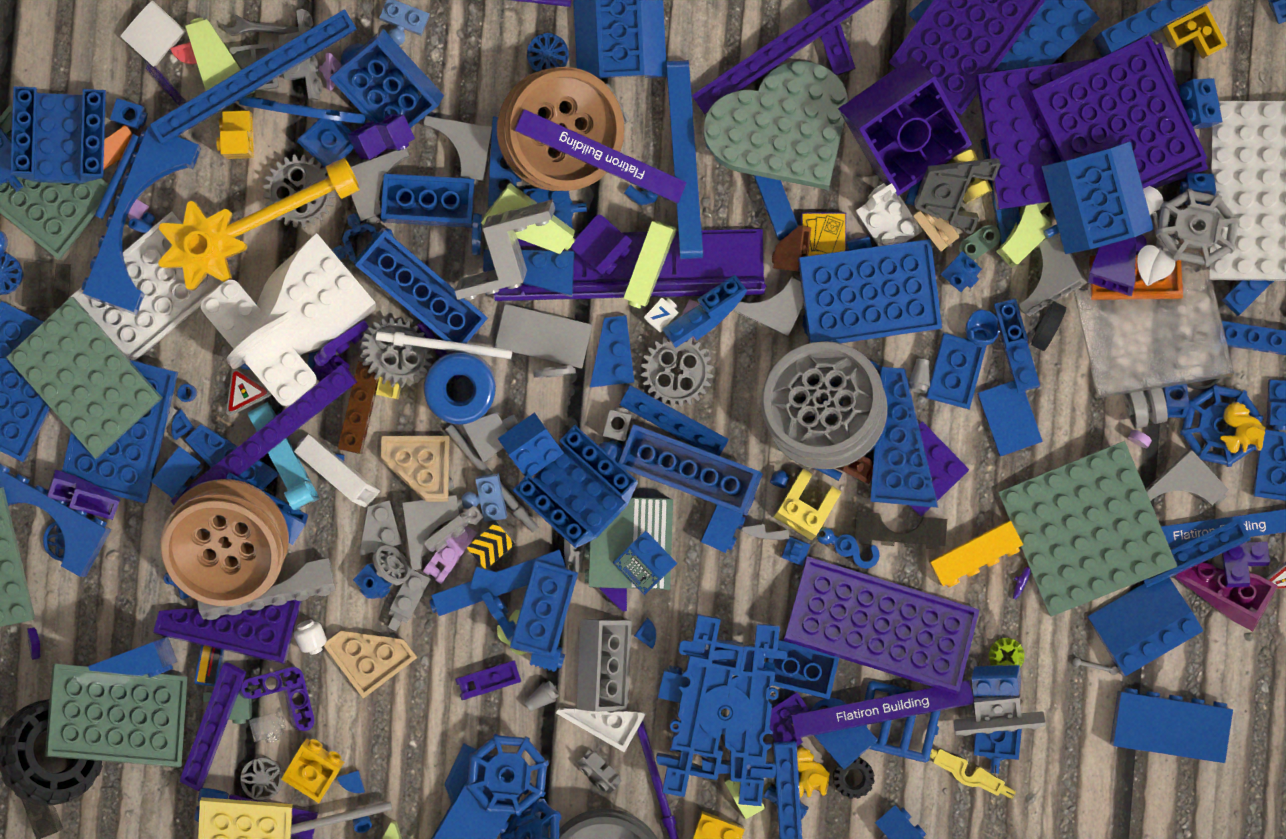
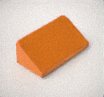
M123 126L104 139V170L121 159L133 134L128 126Z

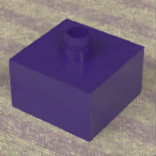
M913 57L838 108L875 174L887 186L892 183L896 189L895 194L897 196L922 180L928 166L943 165L972 145L936 77Z

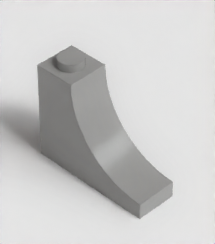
M425 116L424 126L440 132L456 147L461 162V178L474 179V185L478 186L479 182L484 183L492 139V127Z
M407 148L393 151L351 167L360 187V191L351 195L361 222L373 224L380 221L384 174H390L396 166L411 158Z
M1059 233L1048 239L1045 238L1038 244L1043 258L1042 275L1034 292L1029 298L1019 304L1022 311L1028 316L1088 283L1073 253L1065 254Z
M799 276L796 279L791 277L785 288L776 296L757 303L739 302L732 311L788 337L804 304L801 279Z
M1187 450L1145 490L1150 501L1163 493L1184 491L1196 495L1208 505H1213L1214 503L1218 505L1227 497L1225 493L1229 489L1192 450Z
M458 495L449 496L448 502H426L420 500L403 503L412 570L423 568L424 542L429 539L431 534L442 524L455 519L460 513H464L462 499L458 500Z

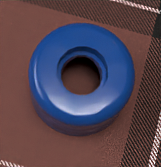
M456 351L444 354L433 363L424 381V396L428 407L438 418L451 424L463 425L480 419L490 409L496 393L494 372L490 365L477 354ZM465 375L472 381L474 391L469 399L458 401L450 396L447 390V382L451 377Z

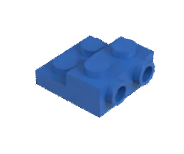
M1268 380L1266 425H1273V430H1286V381Z

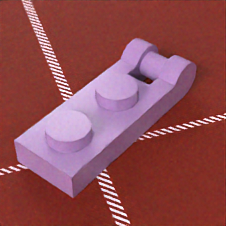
M466 526L463 534L457 538L453 536L446 541L448 543L447 546L435 553L423 572L427 575L431 574L438 583L442 584L467 549V546L475 538L477 532ZM438 561L446 566L443 571L435 567Z

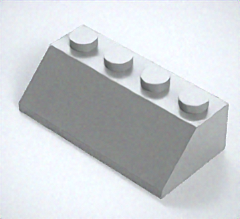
M581 619L576 709L594 712L628 711L631 620Z

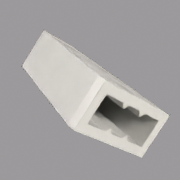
M308 434L298 442L297 449L294 452L352 502L367 508L380 492L377 487L315 437Z

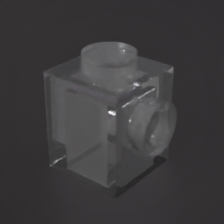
M278 712L249 720L255 742L265 740L266 743L279 740L278 736L284 733L283 729H286L284 717L279 716Z

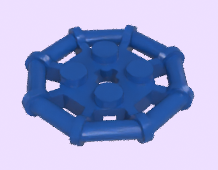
M1214 384L1189 400V409L1186 418H1184L1180 435H1183L1192 451L1201 460L1232 467L1233 463L1253 450L1256 451L1257 448L1256 445L1250 444L1246 452H1243L1241 447L1238 452L1231 454L1225 442L1220 439L1221 436L1225 435L1235 436L1236 428L1228 425L1227 429H1223L1222 432L1216 426L1217 422L1224 419V411L1229 403L1221 402L1220 395L1236 398L1235 402H1242L1249 409L1250 416L1255 417L1260 422L1264 419L1263 415L1259 414L1248 397L1246 390L1243 389L1241 391ZM1213 396L1214 404L1206 409H1202L1199 406ZM1197 411L1200 413L1198 428L1191 429L1194 412ZM1192 433H1200L1201 438L1206 442L1203 449ZM1211 446L1224 449V456L1209 453L1208 451Z
M494 734V737L478 750L470 753L466 789L472 792L485 808V812L517 814L519 816L541 796L544 797L546 793L544 791L546 771L549 763L529 741V737L525 736L522 738ZM501 745L520 747L517 753L502 751ZM497 746L498 753L489 761L482 759L483 756ZM524 750L536 762L535 764L529 765L521 756ZM481 764L485 766L484 779L477 781L478 766ZM506 769H510V773H514V777H510L509 781H505L504 777L501 776V773L505 772ZM538 769L536 786L530 784L531 771ZM486 785L493 794L491 800L488 799L479 787ZM527 789L532 791L531 794L518 803L517 797L519 794ZM498 798L512 799L514 805L498 804L496 801Z
M539 798L526 808L521 815L517 816L515 814L506 831L500 835V838L559 839L561 814L559 811L552 809L544 799ZM542 812L546 814L543 819L540 818ZM549 826H550V838H548V827H549Z

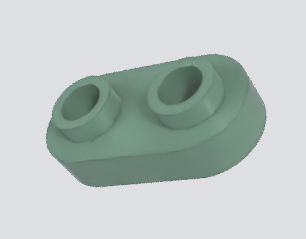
M992 225L982 227L961 242L959 254L963 251L972 260L977 259L999 243V230ZM987 232L993 234L992 240L986 239L985 235ZM968 245L974 246V253H969L967 251Z

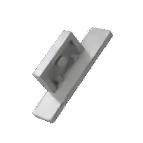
M296 10L299 32L278 35L280 47L311 29L313 20L307 10ZM315 55L284 73V80L286 81L306 78L308 98L313 100L321 99L322 86L318 80L317 71L319 70V64Z
M1019 695L974 698L976 718L953 720L955 735L968 736L972 733L989 734L994 731H1015L1025 728L1038 729L1046 726L1043 711L1021 713Z

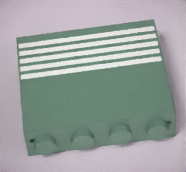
M631 498L628 506L596 539L590 541V547H586L585 560H590L589 569H585V583H589V588L638 589L613 562L645 531L671 556L673 499ZM671 571L652 589L670 590Z

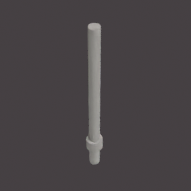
M452 424L445 429L483 476L494 474ZM501 483L504 500L514 511V516L518 520L521 519L533 533L539 526L527 514L529 511L524 505L521 506Z
M391 801L291 825V834L392 810Z

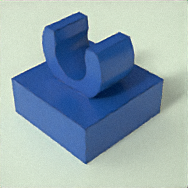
M789 537L781 558L803 566L810 544Z

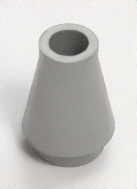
M916 359L908 382L910 391L927 393V389L930 388L929 360Z
M550 681L547 683L543 682L524 702L532 712L537 708L555 702L559 693Z

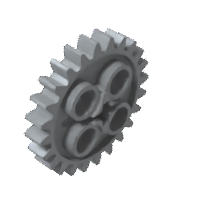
M293 155L292 162L287 157L284 158V165L276 162L279 169L276 171L270 168L273 176L265 177L270 182L269 185H263V188L269 190V193L264 194L263 197L270 198V201L265 205L269 206L282 200L279 198V191L282 188L289 189V196L296 193L294 189L284 183V179H288L300 189L304 186L303 189L328 178L326 176L328 174L327 170H321L323 165L320 162L314 165V157L307 162L305 155L302 156L301 161L298 160L296 155ZM301 170L303 171V178L298 182L293 181V172ZM331 192L315 199L316 204L307 203L308 207L304 213H298L294 209L277 217L276 220L280 221L285 218L284 224L286 226L293 221L294 228H297L299 222L306 228L307 221H310L314 226L315 218L323 221L321 214H330L326 207H334V204L330 202V198H336L337 196Z
M390 318L387 323L384 319H381L379 324L375 322L371 328L367 329L361 339L362 344L359 348L363 351L360 357L366 358L363 365H370L368 373H376L375 380L382 377V384H385L388 380L391 387L398 382L400 388H402L405 382L408 386H411L414 381L418 383L422 377L424 378L433 359V356L429 355L432 348L406 344L397 346L392 342H385V345L381 341L376 340L377 331L393 334L395 332H403L408 336L423 337L424 332L419 334L416 332L418 326L410 328L409 321L403 325L401 318H399L397 323H394L393 318Z
M666 336L663 337L664 344L655 341L657 349L649 347L648 350L652 355H644L648 363L641 364V367L647 369L641 376L648 377V380L643 384L651 385L648 393L655 391L656 395L654 398L663 397L662 403L664 404L667 400H670L671 407L675 405L676 401L679 402L680 407H683L684 400L691 405L692 397L699 401L700 396L698 393L706 394L707 391L704 389V386H711L707 378L714 377V374L708 372V370L714 368V365L707 363L712 356H704L708 349L700 350V341L695 345L692 344L693 337L676 348ZM678 351H682L680 369L683 370V373H680L678 376L677 390H673L675 372L672 371V368L677 366ZM664 352H671L673 354V363L667 364L663 361L662 355ZM687 355H692L696 358V365L694 367H688L685 364L684 359ZM661 374L670 376V385L663 386L660 384L659 377ZM688 377L693 381L691 389H684L682 387L681 381L683 378Z

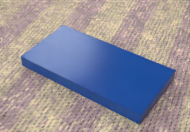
M534 561L510 648L554 660L578 572Z

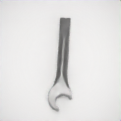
M235 15L237 22L234 27L228 28L224 24L222 25L224 30L232 36L247 32L274 34L299 32V27L255 23L245 20L238 15Z

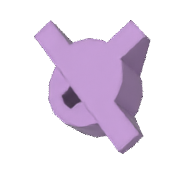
M326 52V62L323 65H319L318 71L323 73L327 81V90L331 91L335 83L330 79V76L342 64L330 52Z

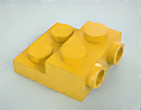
M306 739L281 780L317 803H320L345 762L341 760V756L337 752H328L323 749L321 742L318 740Z

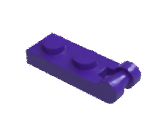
M365 321L360 322L326 344L314 356L315 363L323 366L336 352L341 354L350 347L349 343L353 342L355 345L360 342L364 336L363 333L369 328Z
M515 660L455 679L456 685H459L461 690V700L522 682ZM474 680L476 689L470 690L468 682Z

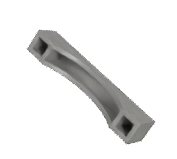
M329 558L308 562L291 578L271 587L263 595L250 602L236 606H215L198 601L199 612L203 619L214 620L219 618L220 615H237L248 609L260 610L267 605L279 606L291 600L303 601L308 599L309 596L329 595L331 592L336 591L332 565Z

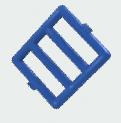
M871 680L868 682L864 701L874 699L876 690L889 693L888 696L913 692L915 690ZM941 710L931 712L922 753L909 750L916 715L906 717L900 747L886 744L892 722L890 720L882 722L878 742L869 749L923 763L928 762L934 737L938 735L939 726L937 724Z

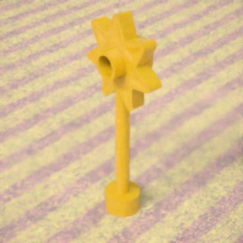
M344 157L326 166L328 178L231 224V211L223 209L207 218L197 203L189 201L186 206L183 224L161 223L159 225V230L172 246L162 256L158 264L165 269L183 268L186 288L192 291L198 288L207 274L223 282L232 280L227 258L247 249V244L235 237L334 190L337 191L341 199L358 192L360 187L357 179Z

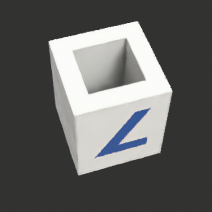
M661 298L644 319L661 334L662 329L669 325L679 314L676 311L678 306L669 298L666 301Z

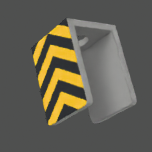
M497 521L468 545L467 549L481 566L487 569L517 543Z

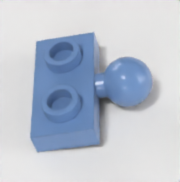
M386 0L379 18L383 22L396 26L388 34L400 46L405 41L404 30L422 36L430 13L396 0Z
M499 473L476 477L479 495L473 492L463 494L461 497L463 507L469 510L472 506L477 507L478 504H481L484 522L506 519L508 515Z

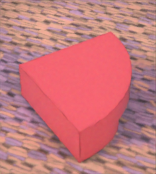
M191 42L170 48L174 56L181 62L190 65L197 64Z

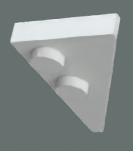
M562 707L556 712V714L623 752L627 750L646 715L644 712L634 711L594 712Z

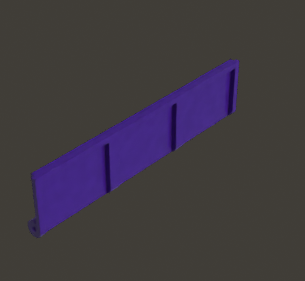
M763 229L701 230L703 258L680 259L679 233L676 231L651 297L703 296L733 275H736L747 289L745 295H765V288L767 286L764 282ZM621 232L633 241L631 245L633 249L625 258L621 256L615 262L618 266L610 275L607 273L604 276L600 275L571 247L568 250L564 249L563 251H574L573 297L521 283V286L514 289H508V287L499 289L497 293L493 294L494 300L624 298L648 232ZM575 233L573 238L576 239L580 233ZM518 238L521 250L551 251Z

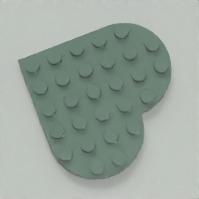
M805 61L781 65L764 78L759 91H736L723 96L712 105L704 121L703 135L705 145L718 163L733 171L829 190L845 121L838 108L848 102L846 89L838 76L822 65Z

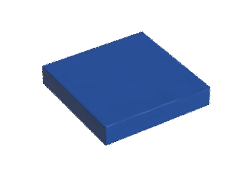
M319 118L297 140L325 168L327 165L346 157L354 149L348 137V134L352 131L341 121Z

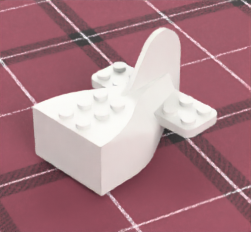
M316 233L272 273L264 285L257 305L238 282L227 280L203 299L201 310L234 349L226 358L231 368H238L245 363L282 406H290L312 389L317 381L314 372L299 355L321 350L326 344L353 328L376 310V303Z

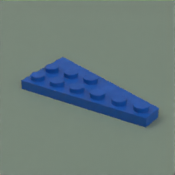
M882 367L881 381L888 407L886 433L883 440L875 447L870 502L939 508L906 370L903 368Z

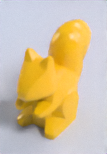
M1239 402L1229 404L1223 415L1225 422L1236 428L1235 436L1225 435L1221 436L1220 439L1225 442L1227 449L1231 453L1238 452L1240 445H1242L1243 452H1246L1250 444L1256 445L1258 450H1262L1266 427L1255 417L1249 416V409Z
M804 747L797 748L798 772L801 773L799 780L800 798L805 790L808 798L811 797L813 790H819L820 794L825 796L827 794L830 772H827L819 762L813 761L814 755L810 753L809 749Z

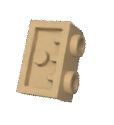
M921 210L913 216L940 251H943L960 237L954 227L942 218L937 219Z

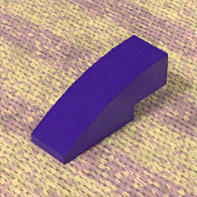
M59 470L54 471L48 487L47 497L69 503V508L113 520L120 502L119 498L108 491Z

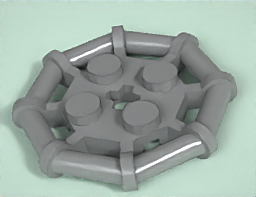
M1190 188L1174 199L1163 202L1160 206L1161 215L1158 230L1155 232L1156 237L1162 240L1175 261L1182 260L1210 267L1211 263L1235 251L1234 244L1240 221L1239 218L1233 215L1219 194L1217 196L1193 191ZM1186 201L1189 203V206L1184 210L1176 208ZM1195 201L1204 202V203H1209V204H1211V205H1210V206L1201 205V204H1197ZM1217 208L1225 219L1218 218L1215 215L1216 211L1214 209ZM1170 215L1176 217L1175 226L1168 227ZM1196 223H1200V227L1204 228V230L1196 231L1193 226ZM1222 227H1228L1226 239L1221 237ZM1175 234L1177 236V241L1182 244L1180 248H1178L1169 235ZM1217 243L1221 246V248L1217 249L1216 251L1210 254L1208 253V249L1211 248L1212 245ZM1186 248L1200 250L1201 255L1184 252Z

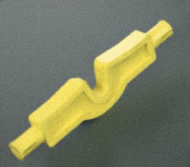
M938 749V751L931 750L930 758L933 759V763L952 772L953 776L962 784L971 787L979 786L997 796L1001 793L1013 799L1014 796L1006 791L1014 795L1016 791L1005 786L1003 780L991 775L983 768L977 766L970 776H966L965 769L968 764L966 759L950 754L942 749Z

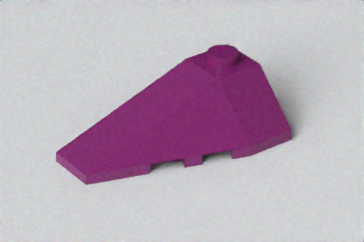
M1200 563L1176 575V579L1232 621L1252 632L1262 618L1278 587L1273 582L1257 574L1250 573L1249 587L1226 588L1224 569L1215 568L1214 565Z

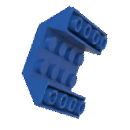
M573 0L577 69L589 72L599 79L645 76V78L667 77L663 0Z
M13 86L10 174L33 182L81 184L103 178L106 90L83 89V95L37 93V87Z
M1130 141L1070 160H1062L1041 166L1065 254L1094 249L1154 230Z
M574 425L560 439V443L564 446L562 448L564 454L545 466L534 479L527 474L513 491L573 547L577 548L596 539L628 506L638 481Z

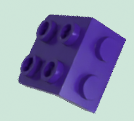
M599 214L575 239L571 248L600 275L604 276L605 273L610 275L618 266L615 262L621 256L625 258L631 252L633 241L627 235L621 233L604 216Z

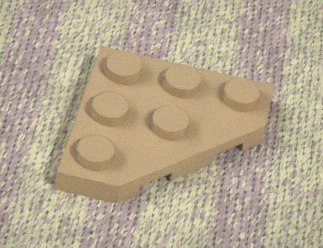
M382 436V461L424 501L448 502L450 437Z
M342 630L324 645L325 649L362 698H365L418 658L405 639Z

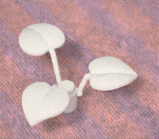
M1148 186L1143 191L1149 213L1153 215L1155 228L1158 230L1159 220L1155 211L1160 209L1164 201L1157 189ZM1196 223L1193 226L1196 231L1204 230V228L1200 227V223ZM1222 227L1221 236L1225 231V227ZM1169 235L1175 242V244L1179 243L1177 241V238H1174L1172 235ZM1157 238L1156 246L1146 245L1138 253V271L1146 286L1166 278L1175 268L1173 255L1160 238Z

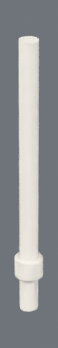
M377 331L376 340L392 342L397 346L406 344L511 359L512 350L408 336L403 332H395L393 334Z

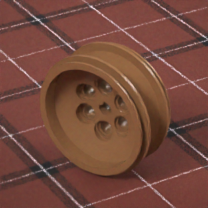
M556 67L541 70L519 81L504 99L497 121L499 147L512 171L528 184L549 191L577 190L601 179L607 172L556 150L555 157L552 158L548 154L549 146L515 132L514 128L522 109L538 115V110L543 107L547 113L545 119L620 152L624 140V119L620 105L609 87L593 74L572 67ZM562 101L565 102L568 107V110L565 114L561 113L559 110V105ZM577 118L583 121L581 130L575 127V120Z
M231 479L207 481L186 491L172 508L160 539L162 561L173 582L190 597L215 606H236L250 602L263 595L271 588L279 576L289 546L288 527L282 512L275 502L253 485ZM217 515H221L225 519H220ZM239 522H243L247 526H242L239 524ZM202 528L207 529L209 533L202 531ZM246 542H247V543H250V544H252L253 546H252V547H251V546H247L245 543H246ZM207 549H212L215 551V553H212ZM229 556H234L237 559H231Z

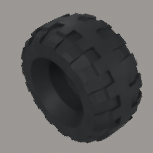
M49 699L36 701L14 713L7 720L0 734V772L3 777L1 779L7 787H10L15 792L16 796L41 806H53L76 799L94 784L103 767L102 761L70 758L64 770L51 773L44 770L37 763L33 747L36 737L40 733L47 731Z

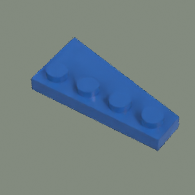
M484 249L483 272L495 270L489 249ZM521 250L527 268L523 284L573 297L574 251H562L559 254L553 251Z
M200 424L185 439L211 468L239 447L204 424ZM259 460L238 477L264 490L279 473Z

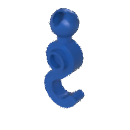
M822 527L817 534V540L821 544H833L836 553L840 556L848 557L852 555L854 563L861 568H872L879 561L880 554L876 545L870 546L872 554L870 560L862 561L857 541L851 535L842 534L837 537L829 527ZM823 531V536L820 537L819 532Z

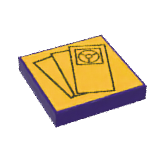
M801 213V226L811 227L808 256L846 251V213Z

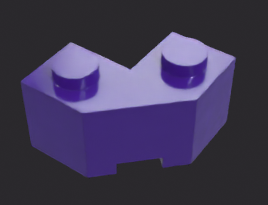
M391 114L385 116V120L380 123L368 122L348 134L358 157L371 160L380 157L381 152L387 148L397 151L407 148L409 142L414 140L415 137L405 116Z

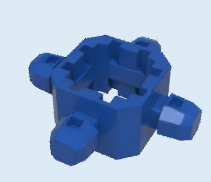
M357 213L351 214L347 218L349 227H352V229L346 231L342 238L345 246L342 247L340 245L332 250L339 260L345 259L347 255H349L350 260L353 262L357 258L350 238L366 231H370L372 238L378 234L375 227L369 224L361 225L362 222ZM385 229L389 234H391L394 237L391 229Z

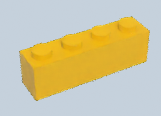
M1008 520L928 562L940 585H947L949 588L960 582L958 578L967 575L969 578L980 572L978 568L986 564L990 567L1000 562L999 557L1005 554L1010 557L1020 551L1018 547L1022 546L1023 543L1012 522Z

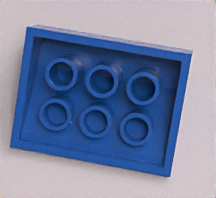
M384 29L371 38L330 76L335 85L374 124L384 121L385 116L401 114L405 116L411 128L438 107L444 97L443 93Z
M1170 577L1148 588L1143 583L1087 616L1114 664L1123 676L1131 674L1203 632L1194 613Z
M169 637L88 667L90 671L136 676L148 674V677L151 678L173 669L172 664L178 661Z

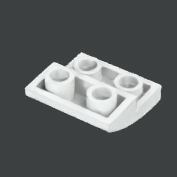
M151 1L120 37L154 67L158 65L168 50L176 45L186 30L154 1Z

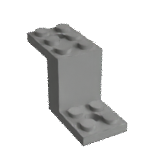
M553 199L487 217L483 231L495 270L461 278L455 290L457 300L462 298L466 301L472 300L478 294L486 292V295L497 293L501 288L508 287V289H514L521 286L527 268L516 232L527 229L529 225L536 224V226L548 224L555 210Z

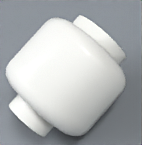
M310 619L296 626L294 638L301 652H309L310 655H314L323 650L322 646L325 645L327 638L319 622H313Z

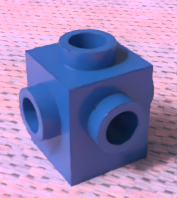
M1187 173L1185 181L1180 184V195L1190 188L1196 192L1215 195L1214 174ZM1195 201L1197 204L1206 205V206H1210V205H1211V204H1209V203H1204V202Z
M962 251L941 275L953 287L962 292L967 286L971 289L979 280L977 275L982 268Z
M374 563L367 564L353 579L361 588L360 592L369 599L385 597L391 589L389 587L392 585V583L377 575Z

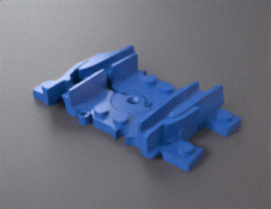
M698 614L693 640H682L678 645L680 654L688 655L687 669L682 672V676L690 679L687 686L679 685L682 691L678 709L680 721L674 719L670 722V729L673 732H678L671 737L670 751L681 753H679V756L659 752L656 754L657 764L667 766L662 793L685 797L689 775L717 780L719 773H730L731 781L740 782L738 804L762 806L764 778H774L776 775L775 764L766 762L767 750L772 745L763 741L764 735L773 734L770 729L772 704L768 698L775 700L779 695L776 688L770 687L774 684L775 679L774 663L764 662V659L787 660V652L778 650L780 626L756 623L754 646L743 645L742 642L718 640L717 635L721 619ZM724 708L728 709V716H722L721 710ZM721 734H725V747L730 750V760H721L723 755L722 746L719 745ZM693 754L703 756L701 757V766L692 762Z

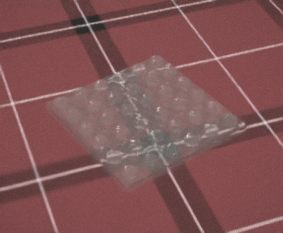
M1201 251L1190 252L1192 254L1201 255ZM1181 260L1182 299L1091 300L1090 283H1086L1073 291L1098 398L1234 375L1208 267ZM1090 269L1082 270L1088 282Z

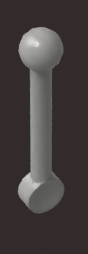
M1080 658L1073 659L1074 666L1082 665L1104 670L1112 675H1117L1119 672L1116 666L1106 667L1081 661Z

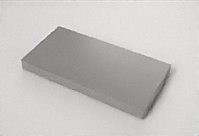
M505 304L494 348L512 350L514 353L582 369L592 324Z

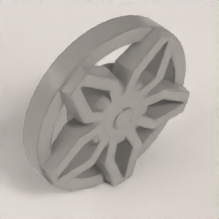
M571 365L533 370L534 378L559 377L576 373L575 368Z
M384 545L373 554L374 566L379 577H383L386 581L395 585H400L409 578L411 573L410 565L406 557L398 549ZM387 551L386 555L380 552Z
M263 757L256 758L243 768L241 785L244 792L251 798L267 800L274 797L280 791L283 785L281 780L283 773L275 761ZM257 762L259 763L261 770H257ZM263 762L270 763L273 767L265 770ZM253 764V771L255 773H246L247 769ZM276 769L277 771L271 776L269 771ZM279 774V784L277 787L276 783L271 779H274ZM252 776L253 780L249 781L245 777ZM245 783L254 784L252 786L251 792L248 790ZM269 784H272V786L274 787L275 791L272 790V789H269V788H268V785H269ZM256 787L260 788V791L257 795H255ZM264 788L267 792L272 793L267 796H260Z

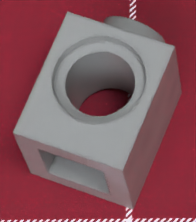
M615 407L614 411L609 410L603 434L604 437L625 442L632 416L627 414V409ZM616 417L624 420L625 424L621 430H615L611 426L612 420Z

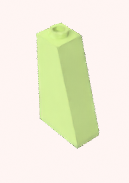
M197 18L191 20V24L186 25V29L205 90L207 91L242 69L212 24L207 19Z
M509 183L484 215L481 224H485L488 216L537 204V202ZM554 215L548 224L542 226L533 224L527 226V229L516 232L517 238L559 254L564 249L568 250L575 241L573 238L575 230Z
M657 220L652 221L624 299L629 300V305L641 308V305L646 306L648 304L677 231L676 227Z

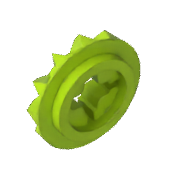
M1001 638L990 647L989 662L991 666L1020 665L1021 667L1024 663L1025 652L1021 644L1016 640ZM1001 648L1006 652L1014 649L1011 654L1013 663L1008 660L1000 663L1003 658Z

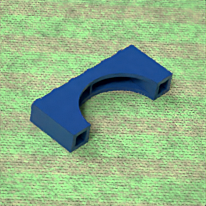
M0 463V488L4 487L8 506L28 503L50 514L58 523L64 536L65 554L61 567L79 577H86L112 530L106 526L107 522L96 516L92 519L87 516L86 512L69 508L67 502L47 497V488L39 484L36 487L29 484L30 479L21 474H17V476L9 472L10 468Z

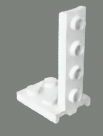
M883 183L875 188L868 196L869 200L867 203L855 211L877 246L905 243L923 232L900 195L897 196L895 194L896 189L892 183L888 186Z

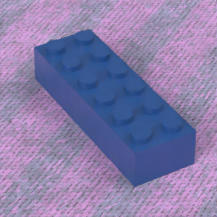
M384 228L378 232L353 262L355 266L445 341L467 344L488 319L469 300L466 301L464 298L457 300L456 289Z
M634 424L618 463L626 471L746 516L763 475L758 470Z

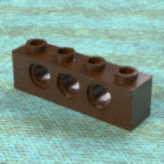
M358 361L354 376L357 383L351 389L338 445L340 450L357 454L363 453L379 378L374 379L375 372L368 373L370 365L365 366L361 361Z

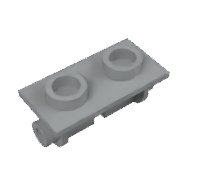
M588 750L584 757L577 762L580 766L579 769L584 775L590 776L602 792L610 794L622 782L619 779L620 775L609 765L604 771L600 769L605 761L595 751L591 752Z

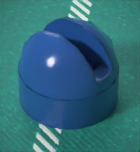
M183 384L178 388L177 396L183 402H191L196 398L197 390L191 384Z
M777 470L773 473L770 483L785 489L789 483V475L783 470Z
M369 816L353 819V827L357 833L367 832L372 827Z

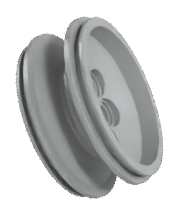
M813 342L800 346L784 355L768 374L761 396L763 419L774 443L788 458L810 468L834 469L857 461L877 443L886 424L887 399L876 368L862 353L850 346L837 342ZM819 379L818 384L814 386L809 385L810 380ZM836 380L842 381V384L838 387L831 386ZM798 397H806L803 403H795ZM823 399H828V401H824L822 405L818 404L821 403ZM844 400L851 401V404L847 407L840 406ZM808 416L815 417L814 421L811 423L804 422L805 418ZM830 418L838 419L834 425L827 424Z

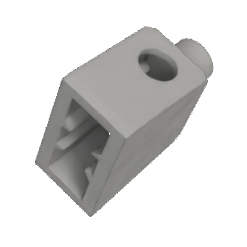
M494 413L472 423L463 424L482 461L486 462L504 448L498 438L519 424L514 414L502 420L499 413Z

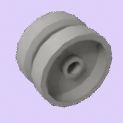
M1156 374L1143 376L1141 385L1136 379L1123 381L1124 402L1134 429L1146 427L1149 419L1154 424L1167 421L1166 401Z

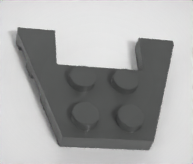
M993 158L928 166L914 201L915 208L937 219L942 218L954 227L959 226L968 234H973L979 220L978 214L960 211L959 208L971 178L995 180L1001 164L1000 160Z

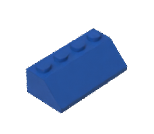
M384 174L381 220L383 223L472 228L475 180L468 178Z

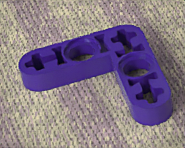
M289 667L243 680L239 691L243 698L254 699L284 690L293 727L298 731H308L313 727L314 715L304 676L299 668ZM290 671L292 674L297 675L294 683L291 680L282 682L281 678L290 676ZM270 676L276 680V687L272 690L268 689L265 684L266 679ZM248 683L250 686L260 684L261 688L252 690V695L249 692H245ZM295 693H300L303 696V702L299 706L295 705L292 701ZM306 708V711H301L303 718L308 719L305 727L303 724L298 723V720H301L302 717L300 712L295 713V709Z

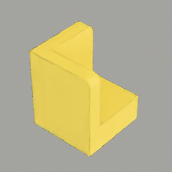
M380 377L376 395L399 399L401 388L398 382L391 387L388 380L385 384H382L383 378Z

